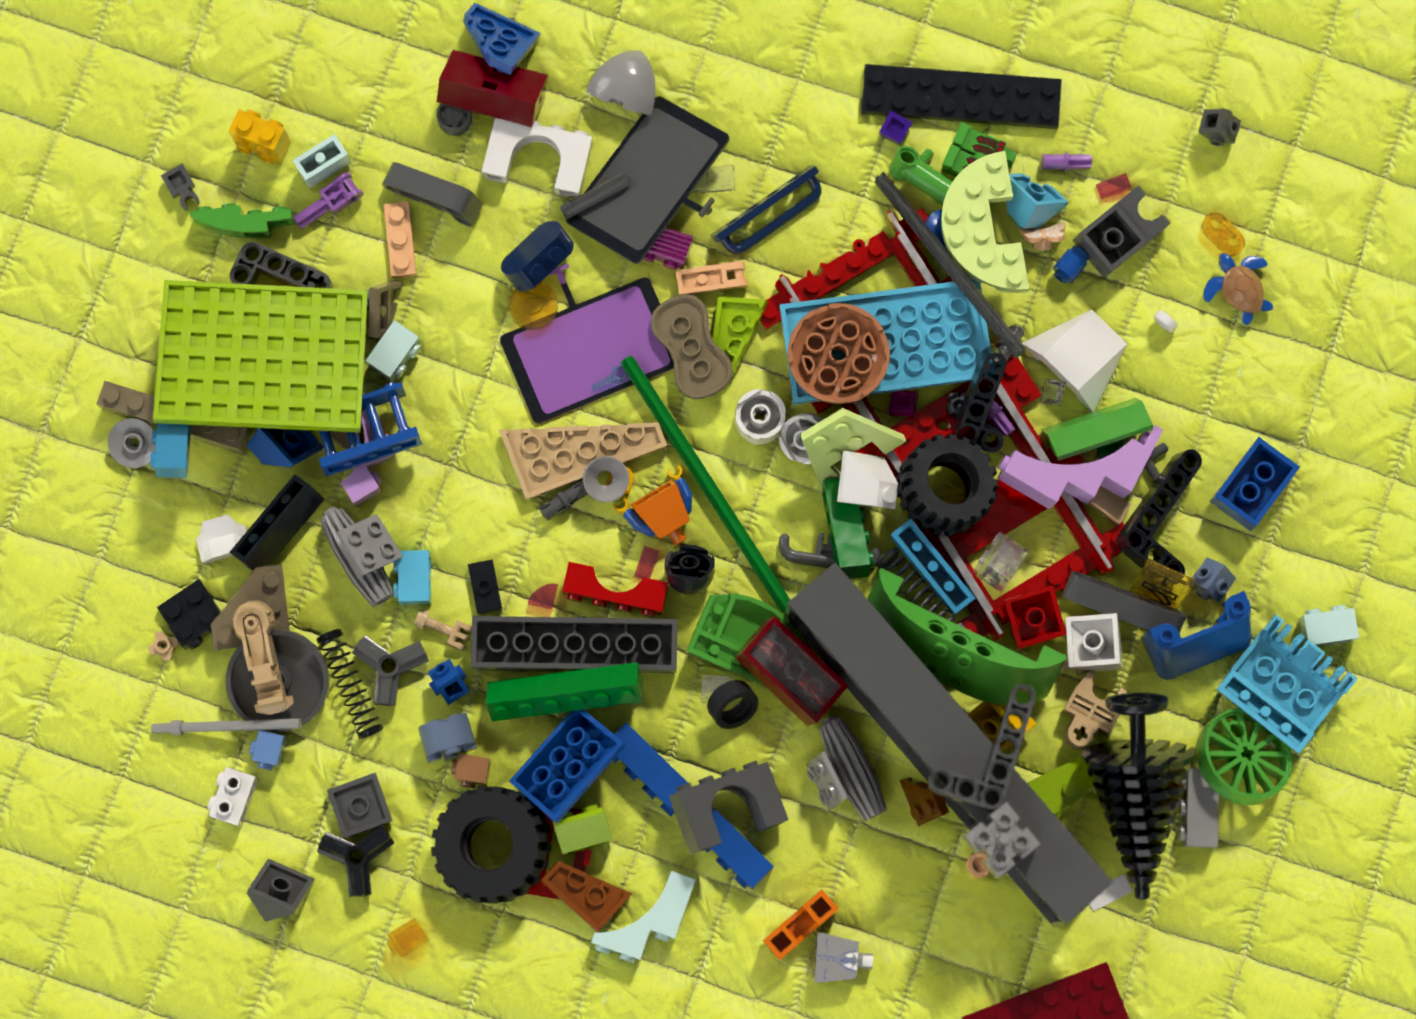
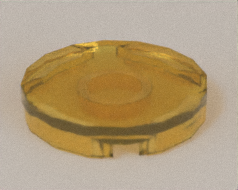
M540 282L535 288L528 291H518L516 288L513 290L514 292L508 300L509 313L513 321L521 328L528 330L542 329L555 319L558 311V299L550 286Z

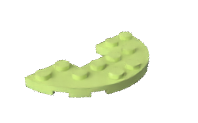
M1005 151L996 152L969 164L957 175L950 185L941 213L942 235L947 250L953 256L952 258L958 262L969 277L980 284L983 282L995 287L998 291L1028 293L1029 284L1021 242L996 245L989 203L1012 201L1013 199Z

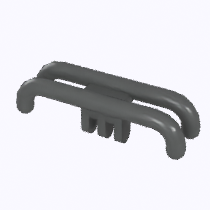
M824 533L818 534L815 554L793 550L789 545V536L787 534L780 535L779 551L787 561L829 568L835 563L830 534L828 535L827 544L822 543ZM877 548L871 549L874 566L870 567L869 571L876 566L880 557V551Z

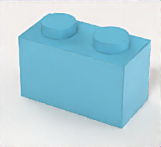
M429 550L400 551L403 557L394 562V573H398V583H394V598H398V602L401 605L431 604V553Z

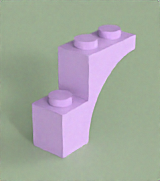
M364 409L361 412V422L364 429L365 444L373 441L374 435L366 410ZM395 454L357 466L348 477L340 482L355 507L382 492L378 486L382 481L375 470L369 472V470Z

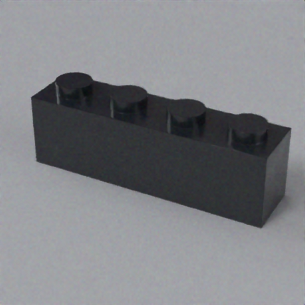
M294 474L232 548L230 553L251 571L255 567L271 565L325 499L310 484Z

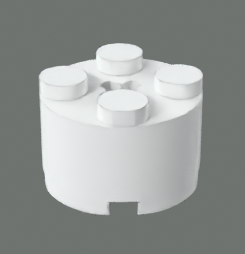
M755 389L743 395L735 411L737 431L745 440L754 445L767 444L774 441L781 434V428L786 418L785 406L780 397L773 392ZM756 413L760 415L765 414L764 421L756 420Z

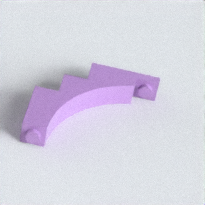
M1154 425V429L1141 433L1137 441L1132 438L1125 446L1113 454L1093 462L1076 465L1043 462L1015 450L1009 457L1005 455L998 466V469L1001 471L997 479L1048 509L1058 502L1063 491L1087 504L1095 497L1100 485L1124 499L1132 492L1163 429Z

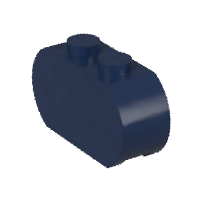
M557 221L542 223L503 259L501 271L518 291L531 290L572 253L574 242Z

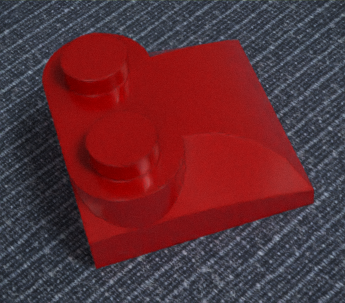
M1053 585L1004 600L1011 627V636L1015 641L1017 649L1067 635Z

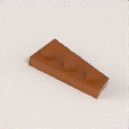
M556 861L540 879L548 889L596 932L603 928L632 894L560 861Z

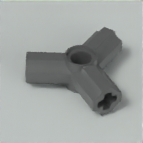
M364 635L352 651V654L377 671L374 704L384 706H396L400 674L429 662L421 641L390 654ZM386 661H395L396 668L393 672L386 673L383 671V665Z

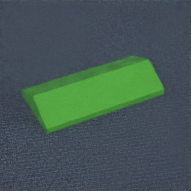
M1132 398L1043 428L1041 431L1057 460L1060 461L1154 428L1143 401Z

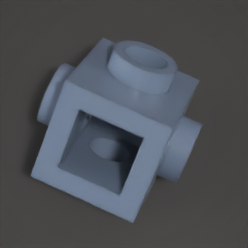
M1207 557L1190 582L1196 588L1195 593L1206 601L1210 598L1219 603L1236 580V577L1225 565Z

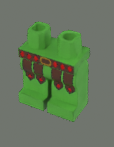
M961 122L942 163L941 171L957 177L964 168L977 159L1001 151H1005L1008 167L1012 168L1017 154L1005 148L1006 142L984 135L971 129L970 125Z

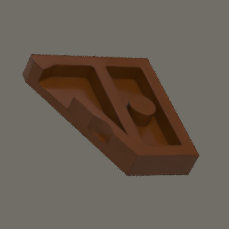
M911 777L900 780L910 805L911 815L916 820L918 826L950 813L944 797L931 792L927 783L922 781L914 783Z

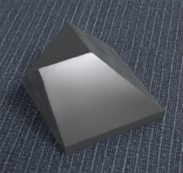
M267 859L248 888L247 895L265 922L293 914L299 916L315 878Z

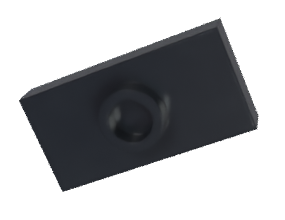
M493 559L468 564L477 614L503 610Z

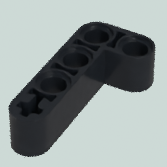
M993 346L987 347L982 351L954 423V431L959 440L962 436L970 439L969 443L973 446L977 443L982 447L981 450L992 453L1001 449L1004 440L998 428L985 421L1007 365L1003 353L1000 349ZM997 357L998 361H993L990 365L989 360H994ZM982 380H990L987 388H979ZM974 403L982 404L978 411H970V407ZM964 427H973L970 434H961ZM996 434L994 441L985 442L987 435Z

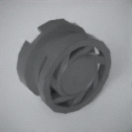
M442 103L439 105L436 117L441 130L445 134L460 136L469 130L472 124L471 111Z

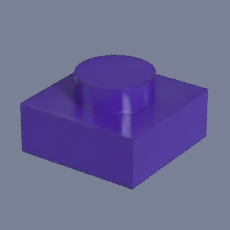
M890 111L879 131V135L901 146L912 126V122Z

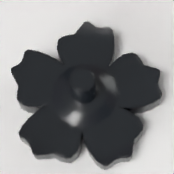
M966 391L961 396L959 392H951L947 396L949 402L946 403L945 410L947 414H953L955 419L958 416ZM972 405L970 411L975 412L976 406Z

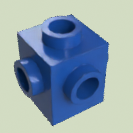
M450 659L436 665L435 668L428 672L433 680L429 683L436 696L441 694L448 705L470 692L463 681L467 678L460 665L455 667Z

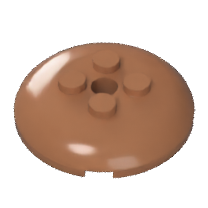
M844 303L828 304L827 306L810 311L795 326L788 344V363L798 385L810 396L831 404L852 403L868 396L882 382L890 360V347L881 324L867 311ZM835 350H841L844 352L845 358L835 361L831 354Z

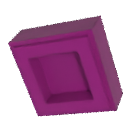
M907 390L892 392L888 410L890 416L914 417L919 397L918 392Z

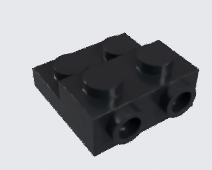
M200 579L157 607L169 625L170 630L185 650L188 648L193 650L204 642L203 638L211 634V622L221 612V609Z

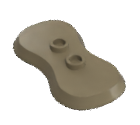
M690 294L678 295L661 303L651 316V329L657 340L671 354L674 362V377L678 389L685 396L692 399H703L720 392L731 380L732 364L729 357L715 344L710 335L708 312L704 303Z

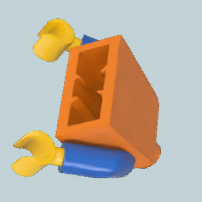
M677 465L678 475H672L668 469V482L632 504H629L624 497H621L625 503L624 508L619 509L613 504L617 513L623 514L625 520L634 530L649 537L656 535L659 539L668 535L674 545L681 543L687 538L681 526L690 521L688 515L692 511V493L686 480L682 478V468Z

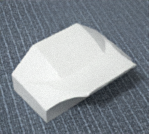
M229 515L203 521L200 535L196 539L201 562L207 564L233 556L230 551L247 532L246 526L238 524Z

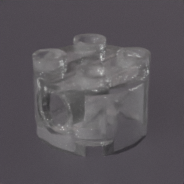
M999 532L991 543L992 545L989 550H986L979 559L978 565L972 573L1002 593L1018 572L1021 563L1023 564L1030 551L1007 535Z

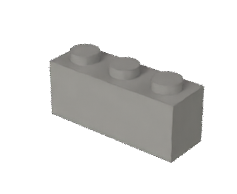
M1190 768L1187 779H1184L1182 783H1186L1184 800H1181L1179 805V814L1183 815V826H1179V841H1183V847L1214 849L1218 847L1219 794L1209 786L1200 769Z

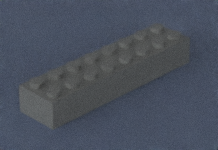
M472 616L471 668L472 670L567 672L638 662L641 673L677 674L678 622L677 619Z

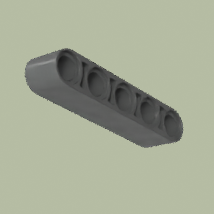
M1076 571L1071 572L1062 593L1063 597L1072 602L1104 614L1117 613L1118 619L1146 630L1167 623L1176 627L1180 634L1187 617L1186 614L1177 609Z

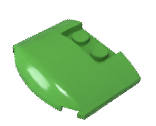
M729 593L717 596L712 594L709 595L686 651L706 662H710L765 687L734 658L735 654L762 623L773 616L780 620L796 637L801 639L802 636L799 631L795 632L789 623L790 620L763 601L740 594Z

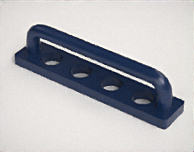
M810 165L710 236L714 242L721 241L725 249L732 254L746 252L819 200L822 194V187L815 176L819 173V170L815 165ZM807 181L812 188V193L740 244L732 242L729 237L731 233Z

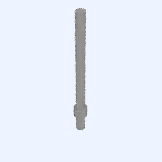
M300 718L209 722L172 720L170 723H153L151 725V732L153 734L171 733L172 736L188 732L301 729L302 721Z

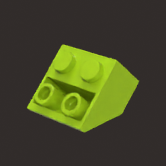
M597 805L589 806L582 809V814L575 816L572 812H568L558 823L553 822L564 856L613 842L603 807L598 808Z

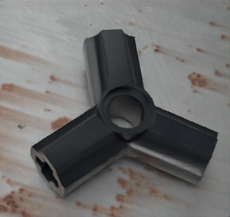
M383 825L356 844L326 831L319 843L317 852L346 865L349 897L372 895L369 862L395 844V842ZM360 850L363 853V860L355 865L351 862L350 857L354 851Z

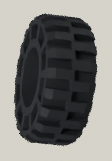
M481 786L475 790H467L461 793V797L452 799L447 804L448 809L446 812H441L437 818V821L440 822L438 828L433 829L432 838H435V847H431V853L437 860V864L434 865L437 873L443 875V882L448 888H453L457 895L462 898H468L473 902L497 904L513 901L514 898L528 893L532 885H537L542 878L540 876L542 870L547 869L549 860L546 859L548 852H551L552 843L548 842V835L551 833L549 826L544 823L543 818L545 816L527 797L507 788ZM490 820L505 824L513 840L512 853L508 861L502 867L493 870L480 867L473 859L470 848L474 831L480 824Z

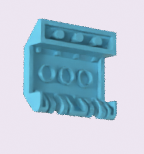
M1275 614L1231 667L1216 690L1299 754L1313 737L1315 729L1341 696L1350 690L1358 678L1348 671L1339 681L1338 679L1346 670L1342 665L1330 677L1324 674L1323 671L1331 665L1333 658L1328 655L1318 665L1317 663L1325 655V652L1308 639L1298 649V645L1305 638L1301 633L1292 640L1290 645H1287L1282 639L1289 634L1292 626L1287 623L1279 633L1276 632L1284 623V620Z

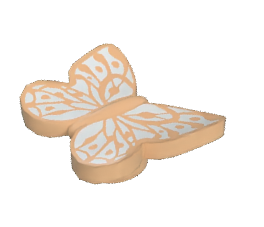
M1065 222L1044 229H1023L1017 226L1018 231L1024 236V240L1033 243V248L1038 250L1051 249L1053 242H1060L1065 239Z

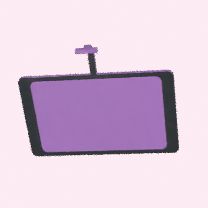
M568 263L555 268L549 274L550 276L557 274L570 307L510 331L500 337L505 355L535 423L545 422L633 386L634 384L621 366V361L628 356L635 358L648 379L674 369L671 354L657 340L651 329V316L660 305V302L648 278L638 279L576 305L563 274V270L569 268Z

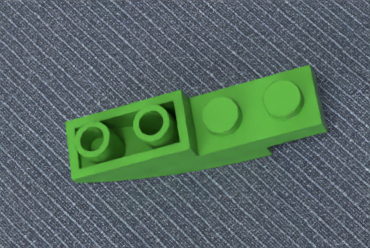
M234 203L223 204L222 208L212 209L211 207L204 206L197 208V211L190 212L191 218L196 224L219 234L240 238H270V228L295 225L292 210L283 206L272 208V211L268 212L250 210L247 214H244L240 205L236 206Z

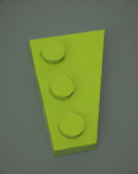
M1081 756L1027 784L1059 819L1093 785L1094 781L1093 776L1089 777L1087 772L1090 763L1086 765Z

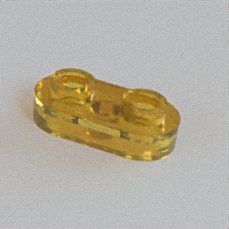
M1212 212L1202 221V232L1223 254L1236 256L1243 250L1245 246L1244 236L1224 215ZM1217 221L1219 223V227H1213L1211 225V222ZM1229 239H1235L1237 245H1231Z

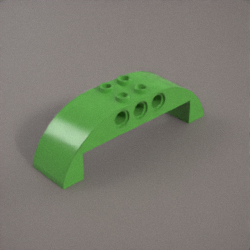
M882 568L879 570L867 600L940 683L972 698L999 705H1006L1011 691L1021 684H1027L1032 687L1035 692L1034 702L1048 696L1067 658L1066 655L1044 645L1035 662L898 597L897 594L904 579ZM1016 692L1015 698L1019 703H1028L1029 697L1026 692Z

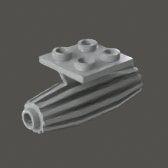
M332 507L322 514L324 518L321 519V524L333 553L352 584L372 607L389 600L394 595L384 566L401 559L403 555L378 514L355 523L342 508L336 509V507Z
M835 715L821 721L823 726L819 728L825 751L806 764L808 777L812 782H815L819 790L818 796L824 806L826 805L829 811L848 798L864 821L887 811L879 780L860 742L842 717L837 719Z

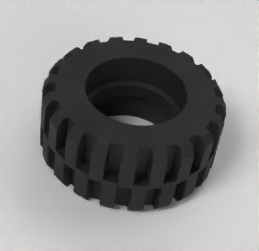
M941 434L935 435L931 439L927 438L922 441L901 464L900 472L896 478L898 484H900L897 497H902V501L899 504L903 511L907 509L909 512L907 517L920 523L918 525L920 529L925 531L929 528L931 529V534L938 536L942 532H944L945 536H953L956 533L962 534L971 527L973 528L991 510V505L997 498L995 491L998 489V480L994 479L997 471L995 466H990L991 458L988 454L983 455L980 451L982 447L977 443L973 446L969 443L970 439L962 436L959 440L956 434H947L945 438ZM943 466L956 472L966 488L965 502L962 504H950L939 499L933 493L928 483L929 468Z

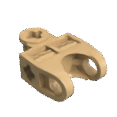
M1090 670L1073 689L1061 711L1072 717L1065 731V741L1074 749H1082L1088 745L1096 731L1105 736L1109 735L1120 715L1110 712L1106 708L1105 700H1100L1094 695V683H1092L1095 673ZM1120 687L1114 695L1126 693L1127 690ZM1080 729L1083 731L1082 736L1085 738H1081L1078 741L1075 739L1076 734L1074 732Z

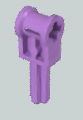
M349 172L344 173L320 190L322 198L294 216V221L303 229L329 210L337 214L348 205L359 200L364 192L356 187Z

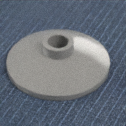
M138 418L123 419L115 424L108 436V448L112 457L119 464L128 468H139L150 462V455L155 453L156 445L152 444V426ZM133 437L138 438V446L132 444Z

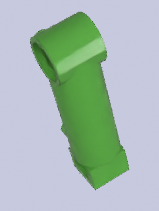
M900 147L889 166L890 174L897 180H907L943 205L946 193L953 181L927 164L934 155L933 151L926 149L920 156L912 147Z

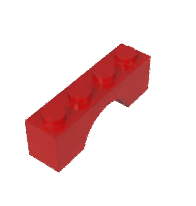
M568 562L562 593L567 595V600L582 602V599L591 600V604L594 606L606 608L607 604L617 606L616 610L631 613L632 609L642 611L641 615L656 618L657 614H663L669 585L668 582L643 577L633 589L625 592H613L599 583L595 576L594 567Z

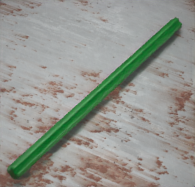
M633 356L626 357L621 361V366L780 612H785L787 602L791 599Z

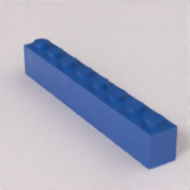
M625 722L614 735L623 741L626 746L613 761L616 763L620 760L626 766L623 771L633 781L638 778L644 784L642 790L650 798L653 799L656 796L663 802L660 807L671 817L675 812L669 796L677 792L676 787L688 782ZM712 806V816L722 843L705 851L708 853L712 850L718 856L715 861L725 871L730 868L736 874L735 881L744 889L747 886L753 889L774 866Z

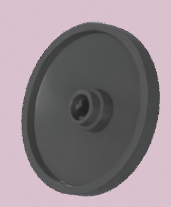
M273 629L271 635L286 696L293 695L295 703L283 712L267 715L256 713L254 705L257 704L258 698L255 686H252L251 683L254 675L253 671H248L242 643L232 655L226 671L227 695L237 714L243 720L300 718L302 725L309 722L323 706L329 690L328 666L318 647L308 638L297 632ZM278 729V730H264V731H269V732H286V731H290V730H293V729Z

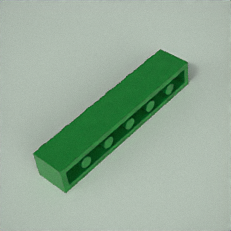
M635 662L491 681L487 684L486 706L493 722L639 703L643 700V678L639 664Z

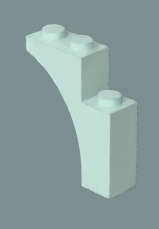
M671 871L660 898L643 917L622 929L594 933L591 943L596 944L595 950L610 954V951L613 950L621 953L620 959L634 963L635 959L641 960L651 931L655 932V938L669 942L670 938L676 939L696 879Z

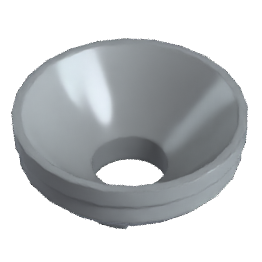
M611 456L598 457L592 460L585 468L583 473L584 488L597 501H615L627 490L629 485L628 471L625 465L617 458ZM607 470L611 472L612 481L610 484L601 485L598 482L597 477L601 471Z

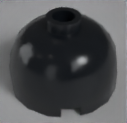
M696 545L680 546L679 551L673 553V550H671L665 557L666 580L677 592L683 594L700 593L710 585L714 578L715 559L713 555L712 557L708 555V550Z

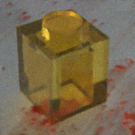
M415 918L387 934L390 939L387 942L390 950L394 955L399 954L400 957H405L429 942L428 937Z

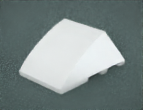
M1091 309L1023 342L1022 345L1026 347V350L1038 361L1041 360L1062 380L1090 412H1094L1127 343Z

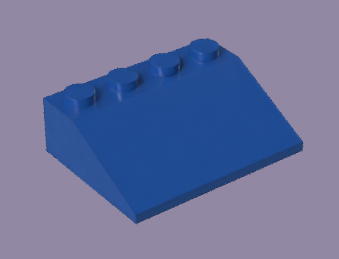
M585 710L571 711L509 782L555 823H558L622 751L626 744Z

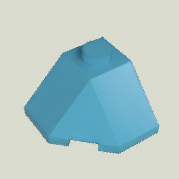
M1022 173L1009 174L1013 199L1012 201H1006L1007 211L1015 220L1016 225L1023 229L1042 226L1069 203L1052 186L1045 183L1041 186L1037 183L1029 182L1031 177Z

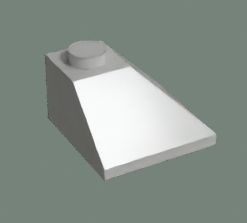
M843 451L837 502L895 509L898 482L885 458Z
M1117 613L1066 617L1069 668L1090 671L1123 670Z

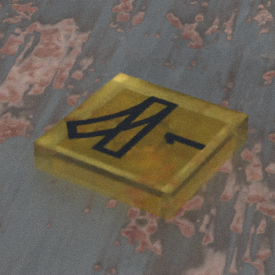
M1147 558L1133 582L1130 592L1178 610L1192 588L1195 579Z

